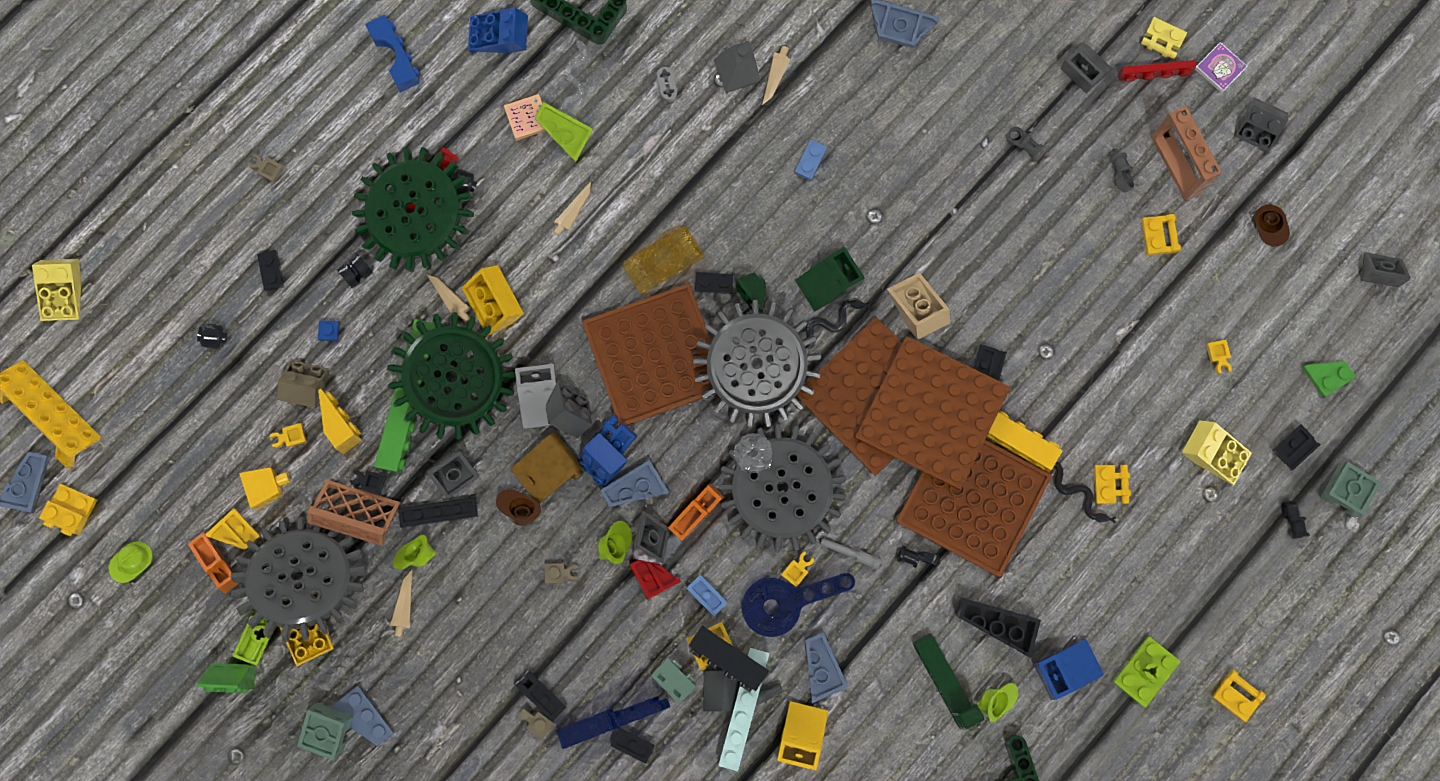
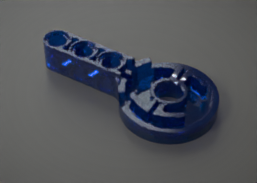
M843 573L801 588H795L778 578L758 580L748 588L743 597L742 615L744 621L758 635L764 637L784 635L795 626L800 617L801 609L804 606L850 591L855 585V579L851 574ZM841 578H848L851 582L850 587H842L840 584ZM823 584L831 585L832 592L830 594H825L822 591ZM805 590L813 592L814 597L812 600H806L803 597ZM768 600H774L779 605V610L774 615H769L764 611V603Z
M657 696L615 712L613 708L560 728L556 730L563 750L668 709L671 705L668 698L659 700Z

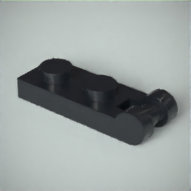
M526 669L523 672L524 675L519 680L516 679L513 684L553 722L566 709V706L530 670ZM530 680L533 685L528 689L525 684Z

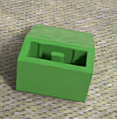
M211 663L197 683V687H204V692L248 693V689H255L257 666Z

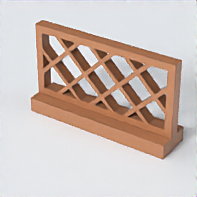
M326 480L315 503L307 511L308 523L383 546L385 536L398 511L400 502ZM331 487L337 489L338 493L328 496L327 490ZM353 494L356 496V499L347 502L344 496ZM341 497L343 504L333 506L331 500ZM368 499L374 501V505L366 508L362 502ZM328 502L330 508L326 510L318 508L320 504ZM359 503L362 509L352 512L349 506ZM389 505L393 506V509L384 513L381 507ZM347 508L349 514L347 515H338L336 512L340 509ZM378 509L381 515L371 518L368 512ZM365 513L367 520L362 522L356 520L355 516ZM383 519L385 522L384 528L375 526L373 522Z

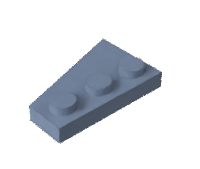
M28 452L16 469L11 481L3 488L4 491L0 496V506L34 513L50 457Z
M650 460L600 490L609 507L669 493Z
M824 632L805 640L812 703L847 688L846 680Z
M360 686L354 688L331 707L354 716L351 729L376 746L381 745L395 734Z

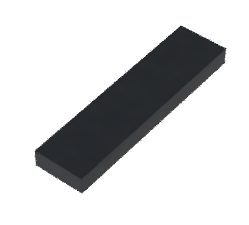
M476 497L398 508L400 528L479 517Z

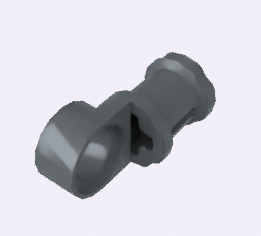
M1019 127L1011 128L1006 135V140L1009 144L1016 145L1020 149L1023 148L1031 155L1032 159L1043 147L1042 144L1039 145L1031 138L1030 134H1027ZM1017 132L1020 135V139L1017 141L1012 140L1010 134Z
M1122 152L1114 155L1111 158V163L1117 169L1116 174L1118 178L1116 179V184L1122 192L1126 193L1134 187V182L1130 175L1133 168L1129 166L1126 159L1127 154Z

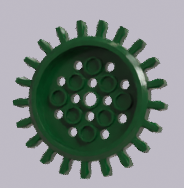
M407 147L403 148L404 161L399 163L392 153H387L390 167L384 170L382 166L374 162L372 167L379 176L374 182L370 178L363 176L360 179L365 185L370 186L368 194L354 193L356 199L365 202L364 210L352 211V215L357 218L365 217L366 222L365 225L354 229L355 233L362 235L369 232L372 236L365 241L362 247L370 250L378 244L381 248L376 253L374 259L382 262L388 252L393 254L389 267L397 270L401 258H406V270L409 272H414L415 259L421 258L425 269H431L429 256L436 253L439 260L446 262L447 257L442 251L444 246L449 244L451 248L456 250L461 248L458 242L452 239L456 231L467 235L470 233L465 226L459 225L461 217H474V212L462 209V202L474 199L473 194L470 192L460 194L458 190L460 186L468 182V179L465 176H460L453 181L450 177L459 166L451 162L444 170L440 169L445 156L439 152L435 155L432 163L427 162L429 150L424 147L420 149L418 160H412V151ZM408 176L407 181L404 182L403 178ZM432 182V187L428 188V183ZM391 185L392 189L387 191V187ZM416 192V196L412 198L411 194ZM440 198V203L436 205V200ZM399 201L400 205L395 207L396 202ZM415 204L414 212L408 213V205ZM424 208V213L420 214V209ZM384 211V215L380 217L379 213ZM408 217V222L404 224L403 220ZM432 224V229L428 230V226ZM392 227V231L388 233V228ZM416 234V238L412 240V235Z
M456 312L451 314L450 326H442L440 316L434 314L432 321L435 329L430 331L419 320L415 323L416 328L421 333L418 339H414L407 332L401 335L403 340L410 344L408 351L398 347H393L391 351L395 356L403 358L401 366L394 364L387 366V371L400 373V381L389 383L387 389L395 390L402 388L404 397L397 399L393 406L400 407L408 402L412 411L406 414L404 421L409 422L418 414L424 419L419 428L420 433H424L431 422L438 425L436 436L440 440L445 434V427H453L455 439L460 440L462 438L461 426L467 424L470 427L471 433L476 436L480 434L476 424V420L479 418H483L490 427L495 424L494 419L488 414L492 407L498 412H506L507 408L497 401L499 394L505 396L514 395L513 390L502 387V379H513L516 377V374L511 371L502 372L501 366L502 363L509 362L513 356L512 354H506L498 357L495 351L496 348L502 346L505 340L500 338L493 344H490L485 339L491 331L492 327L490 325L484 327L480 334L473 331L472 328L476 318L474 316L470 317L465 328L457 326L458 315ZM440 345H445L447 350L441 351ZM468 351L473 353L472 358L467 357ZM425 354L430 356L429 361L424 360L423 356ZM455 361L457 363V367H451L450 362ZM477 368H482L483 374H478ZM434 371H439L440 377H435ZM447 372L455 373L456 380L454 382L446 380ZM462 377L467 379L466 384L461 383L460 379ZM423 381L424 386L418 387L417 382ZM445 387L450 388V394L444 392ZM471 394H476L477 400H472ZM428 397H432L434 399L433 404L428 403ZM460 404L461 409L456 410L454 405Z

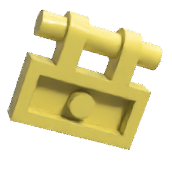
M1154 17L1145 33L1151 40L1144 37L1141 44L1147 46L1146 49L1152 51L1153 49L1161 53V56L1165 58L1168 56L1175 59L1177 52L1171 49L1179 50L1187 32ZM1156 41H1159V42L1165 44L1166 47H1164V46H1162V45L1156 43Z

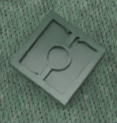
M1346 462L1338 465L1321 498L1331 504L1338 503L1344 507L1343 512L1356 518L1364 515L1381 482L1351 463Z
M667 658L651 676L680 705L696 688L694 685L696 680L689 673L684 675L680 671L682 666L675 659L670 661Z
M316 703L307 710L297 747L335 760L344 752L347 742L344 740V735L351 728L354 716Z

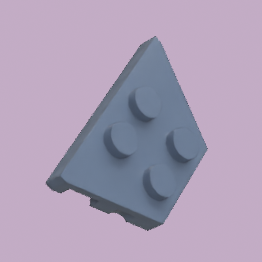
M871 0L878 39L914 48L940 19L938 16L885 1Z

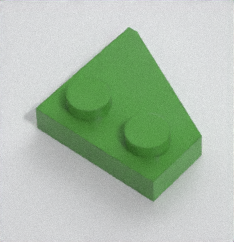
M1345 361L1309 364L1302 367L1322 398L1356 378Z

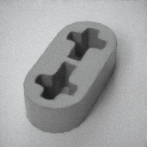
M662 67L657 72L660 95L664 102L671 103L677 98L674 74L670 68ZM663 73L668 75V82H665L664 77H662ZM667 87H669L672 93L671 97H668L666 94Z

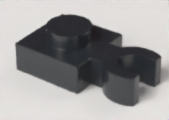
M353 470L358 479L356 481L350 480L349 483L353 486L361 485L360 489L362 491L376 495L381 494L386 476L366 471L364 476L360 471Z

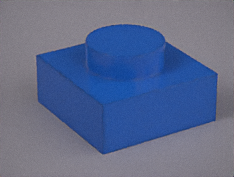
M319 320L318 340L338 341L340 323L338 321Z

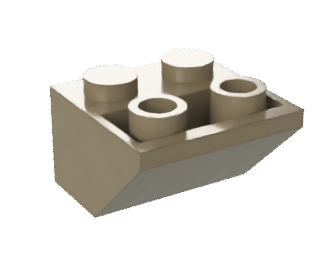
M291 361L278 380V400L315 408L320 401L318 390L320 388L324 390L329 368L310 365L300 361Z

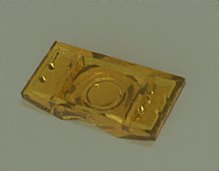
M685 225L666 234L654 244L639 250L621 264L642 296L704 259L705 255Z

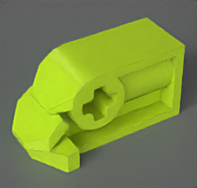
M253 610L250 618L256 614L255 610ZM263 619L253 629L247 623L233 657L255 666L259 665L271 636L258 639L256 631L264 629L268 623Z

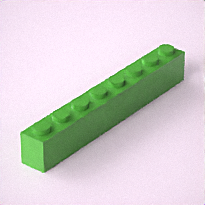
M414 319L410 334L414 339H418L421 336L415 324L419 321L418 319ZM421 320L428 331L435 329L434 323ZM409 343L407 345L406 351H408L410 347ZM425 354L423 356L425 361L430 360L429 355ZM418 381L417 385L418 387H423L424 383L423 381ZM402 388L395 389L374 467L378 470L400 474L401 470L405 469L406 459L404 458L406 451L409 452L411 448L410 436L411 433L415 432L417 424L415 422L416 415L411 421H404L406 414L412 411L408 402L400 407L393 406L397 399L404 397Z

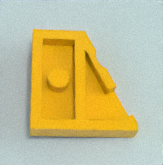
M234 508L205 534L207 537L244 550L249 549L246 544L249 540L256 543L261 538L259 533Z

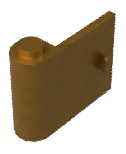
M556 432L542 440L510 469L532 498L539 504L546 500L567 480H577L584 474L582 472L584 467Z

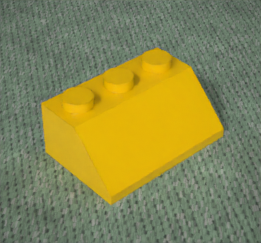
M498 265L481 268L461 287L482 328L487 325L492 327L487 336L513 324L524 314Z

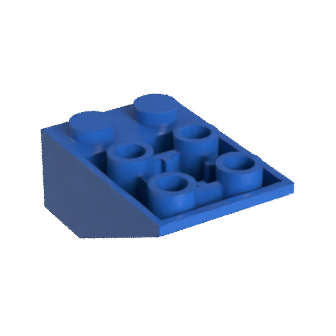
M514 7L470 16L468 51L491 53L525 51L528 15Z
M1087 639L1033 663L1051 700H1057L1104 675Z

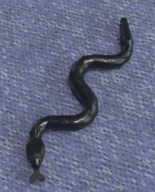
M859 300L844 302L839 309V323L837 325H832L821 318L812 319L807 324V338L814 336V327L816 325H820L830 332L843 330L847 324L846 309L848 307L854 309L867 307L871 309L870 305L872 303L864 304Z
M1056 462L1054 465L1057 470L1055 487L1058 492L1064 495L1083 492L1086 495L1084 511L1090 519L1099 523L1109 520L1116 523L1114 520L1116 519L1115 516L1110 518L1103 513H1092L1091 507L1094 496L1091 489L1086 485L1078 484L1069 488H1065L1062 485L1063 468L1060 463Z

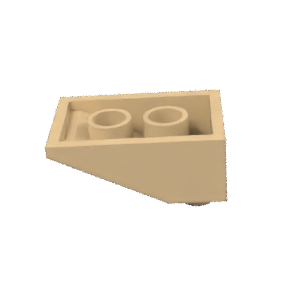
M920 272L887 289L904 322L917 340L950 324L949 308Z

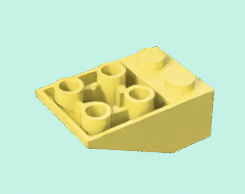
M79 259L40 260L34 263L32 269L40 321L79 320L81 300Z
M1199 420L1182 451L1192 462L1231 485H1235L1252 454L1216 422Z

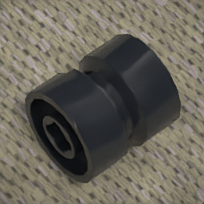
M358 253L349 259V264L344 263L337 269L352 289L361 283V278L366 279L373 273Z

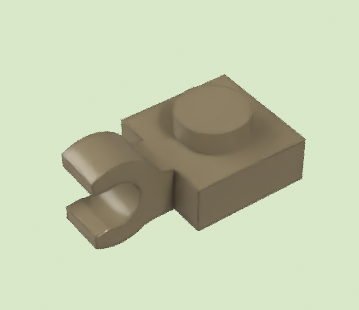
M524 708L519 713L521 718L529 722L527 729L542 740L554 724V722L539 711L535 716Z

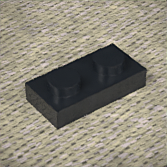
M272 250L257 254L264 290L270 291L284 288L278 252Z
M696 272L695 292L732 294L734 274Z
M620 727L610 745L645 764L655 747L654 744Z

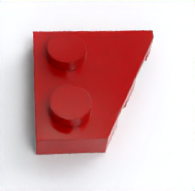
M637 560L629 565L647 600L681 582L678 577L673 576L667 569L656 563Z

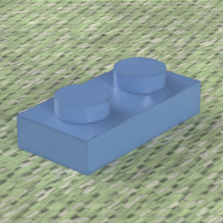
M810 139L794 174L812 181L827 147Z
M701 575L686 588L713 617L727 604L726 600Z

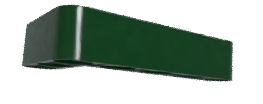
M530 0L534 8L597 45L604 44L627 11L626 0H608L595 19L565 0ZM617 2L622 3L621 6H615L614 4ZM550 4H556L553 8L548 7ZM566 13H571V14H572V15L569 16V17H565V16H564ZM606 17H612V18H613V19L610 20V21H606V20H605ZM582 22L588 23V24L585 25V26H580V25H579V24L582 23ZM597 31L603 32L602 35H595Z
M931 633L914 641L913 646L959 729L968 730L984 721V716L977 704H970Z
M1018 735L1009 736L1006 739L1005 747L1015 777L1005 781H1026L1028 778H1031L1033 781H1039L1025 739ZM1014 739H1018L1020 742V747L1017 750H1014L1011 745ZM1022 758L1027 762L1023 770L1018 767V761Z

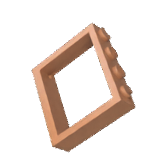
M1187 106L1169 113L1151 136L1185 201L1202 194L1222 173ZM1173 127L1201 176L1199 180L1194 175L1171 132ZM1212 167H1215L1217 172L1213 173Z

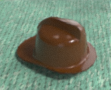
M1272 204L1260 207L1256 211L1254 218L1261 240L1272 247L1283 245L1290 235L1289 225L1283 209Z
M504 490L497 495L496 506L498 510L510 517L511 521L516 525L526 526L532 524L541 513L540 504L519 491Z

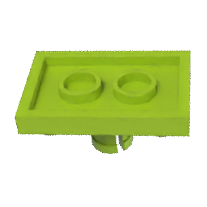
M1147 636L1112 683L1143 708H1146L1181 661L1150 636Z

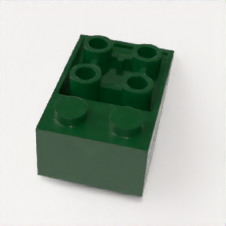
M843 247L795 279V282L814 312L862 285L865 278L846 247Z

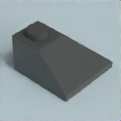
M749 41L731 46L714 59L725 93L760 82L755 56Z

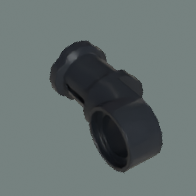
M1294 500L1282 502V514L1288 520V523L1291 524L1293 533L1291 538L1297 539L1310 536L1305 526L1306 517H1300L1296 502Z
M903 545L897 562L900 563L902 561L911 564L914 568L917 567L919 561L936 566L939 556L925 551L915 552L906 549V546Z

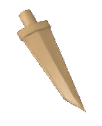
M782 46L780 53L774 52L772 56L773 59L763 104L773 97L788 64H790L791 59L786 57L789 48L786 46Z
M591 182L563 213L556 218L554 223L557 227L553 231L555 235L560 236L564 229L569 231L572 228L571 226L590 195Z
M427 274L451 314L456 312L458 319L461 318L466 324L470 319L466 313L469 310V306L438 277Z
M412 570L402 581L392 620L390 621V626L396 627L395 637H402L403 629L410 628Z

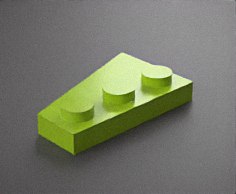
M543 102L535 120L576 163L593 129Z

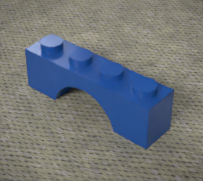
M382 15L366 23L365 25L376 47H388L396 53L395 63L389 72L399 92L401 93L420 84L417 78L420 76V73L416 66H411L410 61H412L408 50H403L402 46L404 43L400 35H395L394 30H396L392 19L388 20L385 15Z

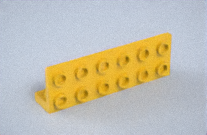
M24 360L0 373V402L3 404L10 400L56 446L55 457L67 469L74 466L77 454L100 440L101 436Z

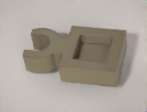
M253 154L252 156L257 160V163L251 164L248 162L247 165L252 170H258L257 174L275 183L284 169L283 165L267 157L262 161L258 155Z
M564 563L544 564L545 584L565 583V578L573 581L579 579L578 576H571V571L578 569L576 565L565 569Z

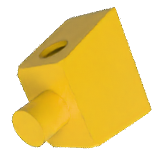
M273 468L239 473L250 508L253 510H258L283 496L281 486L291 483L287 472L277 475L276 470Z

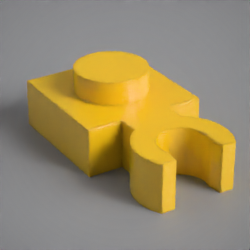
M1227 340L1207 343L1206 348L1210 362H1216L1217 364L1215 367L1216 374L1220 375L1222 373L1221 366L1226 368L1227 373L1231 372L1232 367L1227 362V359L1231 358Z
M302 423L282 428L283 434H270V438L278 437L279 439L276 444H272L273 448H280L284 443H286L288 448L307 443Z
M805 551L801 553L798 563L793 560L781 574L795 588L808 574V571L804 568L812 565L814 562V558L809 562L803 560V557L806 555Z

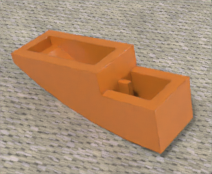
M709 484L674 520L668 529L683 541L714 510L725 496L716 487Z
M203 532L188 543V546L204 571L209 574L216 587L226 594L239 584L231 579V573L235 572L215 544Z

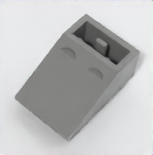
M554 364L515 368L523 429L552 426L548 424L546 407L557 384Z

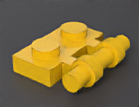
M1115 465L1094 466L1095 504H1116V497H1121L1122 504H1130L1129 496H1131V490H1129L1130 473L1128 472V465H1120V473H1115ZM1116 480H1121V490H1116Z

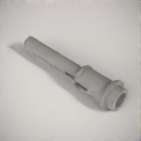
M825 538L822 539L820 544L856 559V562L871 567V570H878L882 560L878 558V555L875 557L862 550L858 552Z

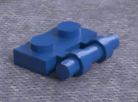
M613 414L610 419L605 420L604 426L599 432L594 434L593 438L599 433L605 438L610 431L613 435L607 441L623 455L638 435L624 423L616 427L615 423L619 418Z

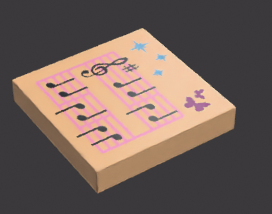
M539 94L504 105L516 141L545 131L535 120L542 106Z

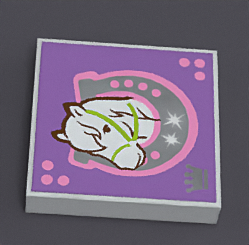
M1220 42L1196 66L1195 70L1218 91L1223 93L1248 66Z

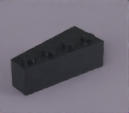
M960 598L956 614L958 618L1031 658L1041 622L1040 619L966 598Z
M703 625L688 645L693 655L699 659L702 656L708 660L707 664L715 670L717 668L723 670V675L732 681L736 679L741 682L740 687L749 693L752 690L756 692L769 672L768 669Z

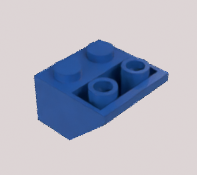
M599 433L583 447L578 461L584 467L583 471L588 472L597 485L605 488L623 469L627 459Z

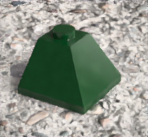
M753 272L737 280L736 291L751 310L753 299H757L759 313H763L766 282L761 275L757 276Z

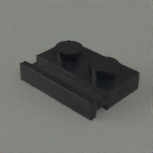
M980 344L973 369L999 381L1007 352Z
M1300 424L1272 451L1292 471L1321 444L1317 443L1307 429Z

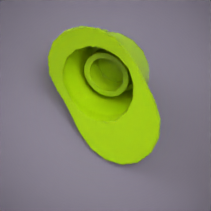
M624 521L613 523L607 535L599 540L598 558L600 560L610 561L617 565L623 562L632 542L631 528Z
M420 535L396 552L392 564L396 570L404 569L410 565L423 567L436 555V552L427 543V537Z
M140 541L132 542L123 547L110 560L108 567L111 578L119 583H127L136 578L151 564L153 558L151 548L146 543Z
M1008 683L1000 689H988L977 703V706L988 715L991 722H996L1015 705L1018 698V688L1014 683Z

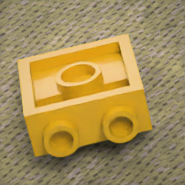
M59 484L52 500L47 501L39 519L44 520L42 524L53 529L55 526L60 527V532L68 536H72V534L80 535L97 499Z

